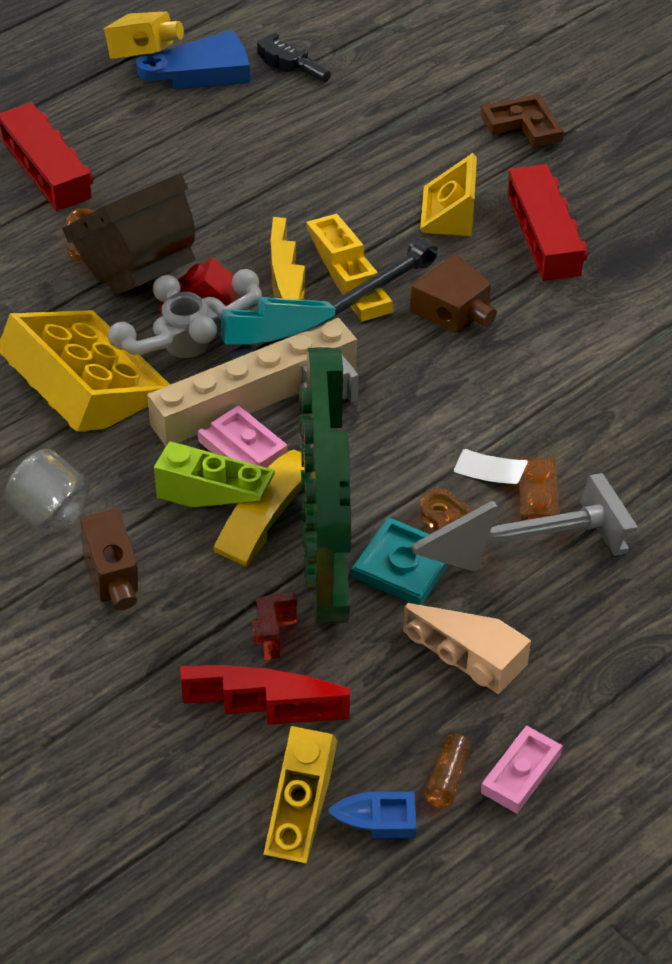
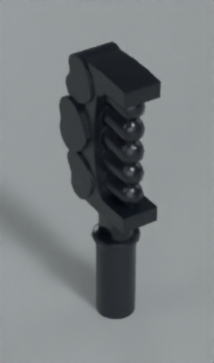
M273 33L257 41V54L262 59H265V63L271 67H279L289 72L299 67L303 72H307L323 82H327L330 79L331 72L308 58L307 50L297 51L295 48H291L290 45H286L285 42L279 40V34Z

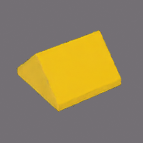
M473 153L424 186L420 230L424 233L472 236L477 157Z

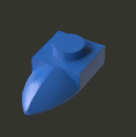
M415 792L359 793L342 799L328 809V813L349 826L371 830L372 838H416Z

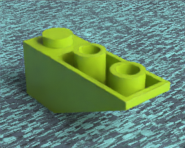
M169 441L154 466L157 498L188 507L261 501L275 475V470Z

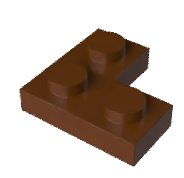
M540 94L481 106L480 116L492 135L522 129L533 148L563 141L564 130Z

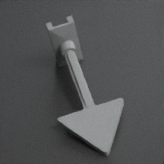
M600 473L589 475L580 499L582 505L580 511L492 527L498 507L494 501H490L413 543L410 548L415 555L466 570L476 571L487 544L582 527L585 530L596 528L614 556L627 554L629 547L624 541V537L626 534L635 533L638 526L604 474Z

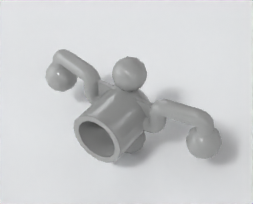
M241 269L234 274L232 287L234 292L243 297L227 306L214 297L202 299L195 293L180 292L181 286L175 277L169 274L161 275L155 280L153 285L155 297L164 302L162 305V316L153 324V331L156 336L136 341L137 334L132 325L127 322H116L110 327L108 333L109 342L116 349L125 350L132 355H143L166 348L170 354L180 358L199 356L206 351L209 342L216 336L217 326L214 320L217 318L221 320L222 309L248 310L258 304V299L262 297V292L258 287L259 279L257 274L249 269Z

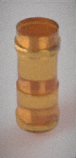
M451 733L443 742L439 760L424 791L425 797L434 807L450 806L454 802L455 792L461 778L460 774L470 752L471 743L464 735Z

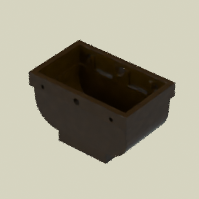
M181 173L105 205L62 228L68 243H74L89 270L100 281L109 283L114 295L140 286L196 260L191 249L195 241V225L184 192L188 190V187Z

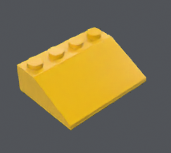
M93 310L10 313L0 339V354L8 361L9 365L15 368L28 381V384L36 389L48 401V404L56 409L68 422L69 426L77 432L106 429L147 408V394L171 385L140 355H132L125 350L113 347L108 339L110 326Z

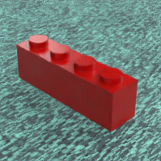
M29 103L0 113L1 141L56 212L92 199L91 184L94 183L90 168L87 165H82L76 151L65 144L62 134L59 130L53 129L44 112L40 113L33 103Z
M547 164L509 169L507 197L542 281L582 276L583 261L588 259L587 245L585 241H581L579 238L577 222L575 219H571L566 198H562L560 195L557 177H552Z

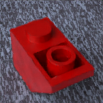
M213 257L201 265L198 263L194 264L184 276L178 279L181 286L180 292L195 293L202 299L214 297L225 306L236 301L238 294L234 292L232 287L234 275ZM161 301L159 307L160 312H162V305L164 304L163 301Z

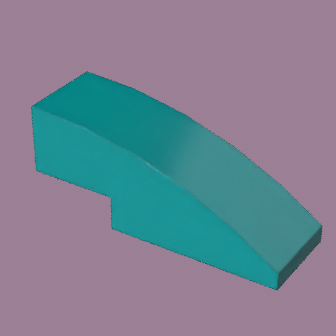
M259 297L257 311L222 309L220 338L225 344H254L278 340L296 335L335 316L336 308L328 301Z

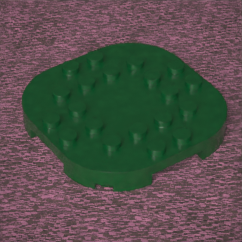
M307 348V388H299L300 411L303 414H307L299 415L300 438L304 442L301 444V467H304V470H301V492L306 493V499H302L303 523H306V525H302L303 548L306 553L304 554V576L308 590H313L315 624L348 623L350 601L346 553H351L350 459L348 431L338 432V428H342L343 418L341 348Z

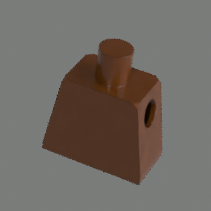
M453 254L411 285L410 311L453 332L461 331L473 321L487 328L494 322L497 315V310L489 306L491 291L489 281L457 254Z
M119 507L81 517L83 558L99 600L102 602L112 600L114 608L119 611L133 607L137 603L135 593L138 591V567Z

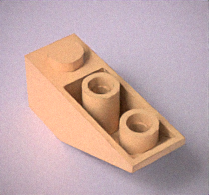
M408 603L404 607L403 631L407 633L411 640L425 645L437 653L445 663L455 665L470 675L477 684L488 687L498 695L528 665L531 640L499 619Z

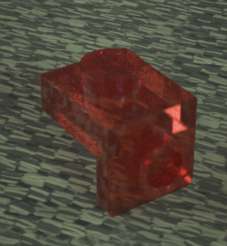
M295 593L271 594L256 598L257 620L251 621V630L254 645L261 644L264 660L280 658V632L278 626L297 622V597Z

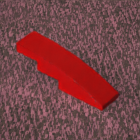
M228 665L180 666L183 704L224 701L225 714L266 711L267 725L350 719V688L310 676L266 668Z

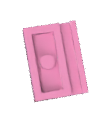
M239 405L211 422V427L207 430L200 429L198 431V442L212 453L266 468L288 452L285 442Z

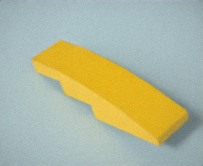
M338 214L306 222L307 230L318 253L342 295L378 274L364 257V245ZM380 288L352 305L351 308L361 322L393 313V301Z
M273 217L270 241L274 297L304 300L305 265H296V241H287L286 218Z

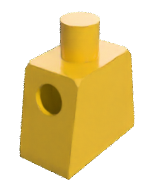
M166 11L127 14L104 28L110 59L157 53L172 44L174 40H181L184 36V28L181 21H170L169 13Z

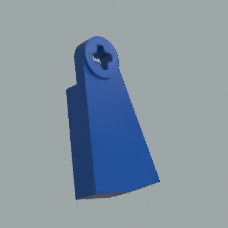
M233 30L157 53L140 55L136 60L137 74L140 78L148 81L169 80L172 89L250 83V63L243 44Z

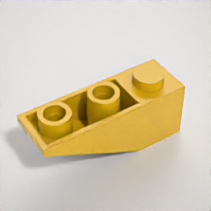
M291 726L263 855L307 864L338 741L333 734Z

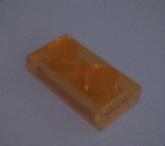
M518 458V460L528 461L518 482L520 521L559 515L555 458Z

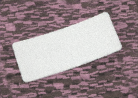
M463 449L454 472L485 481L517 484L528 461L493 457Z

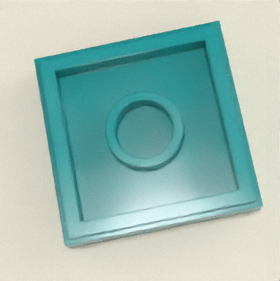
M388 517L351 568V577L412 604L422 605L449 564L415 555L410 546L430 534Z

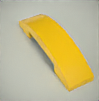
M288 451L267 467L275 470V475L261 501L237 504L214 545V552L245 567L249 565L267 542V531L301 490V470H304V467H301V452Z

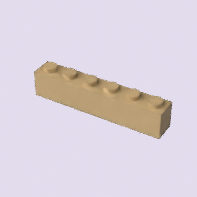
M336 318L147 394L150 426L163 444L167 446L169 441L179 443L198 435L200 429L207 430L211 427V422L238 405L250 414L299 393L300 384L303 383L302 367L307 365V348H341L342 355L353 369L356 370L357 339L339 318Z

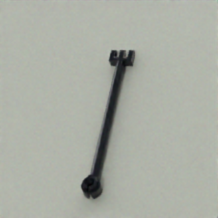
M426 238L414 239L407 249L406 257L330 302L336 308L335 316L409 270L429 267L437 258L438 252L436 251L438 247ZM289 337L265 342L255 349L250 344H243L231 352L230 359L234 360Z

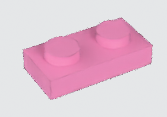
M526 725L482 782L481 793L518 814L561 756L563 745Z

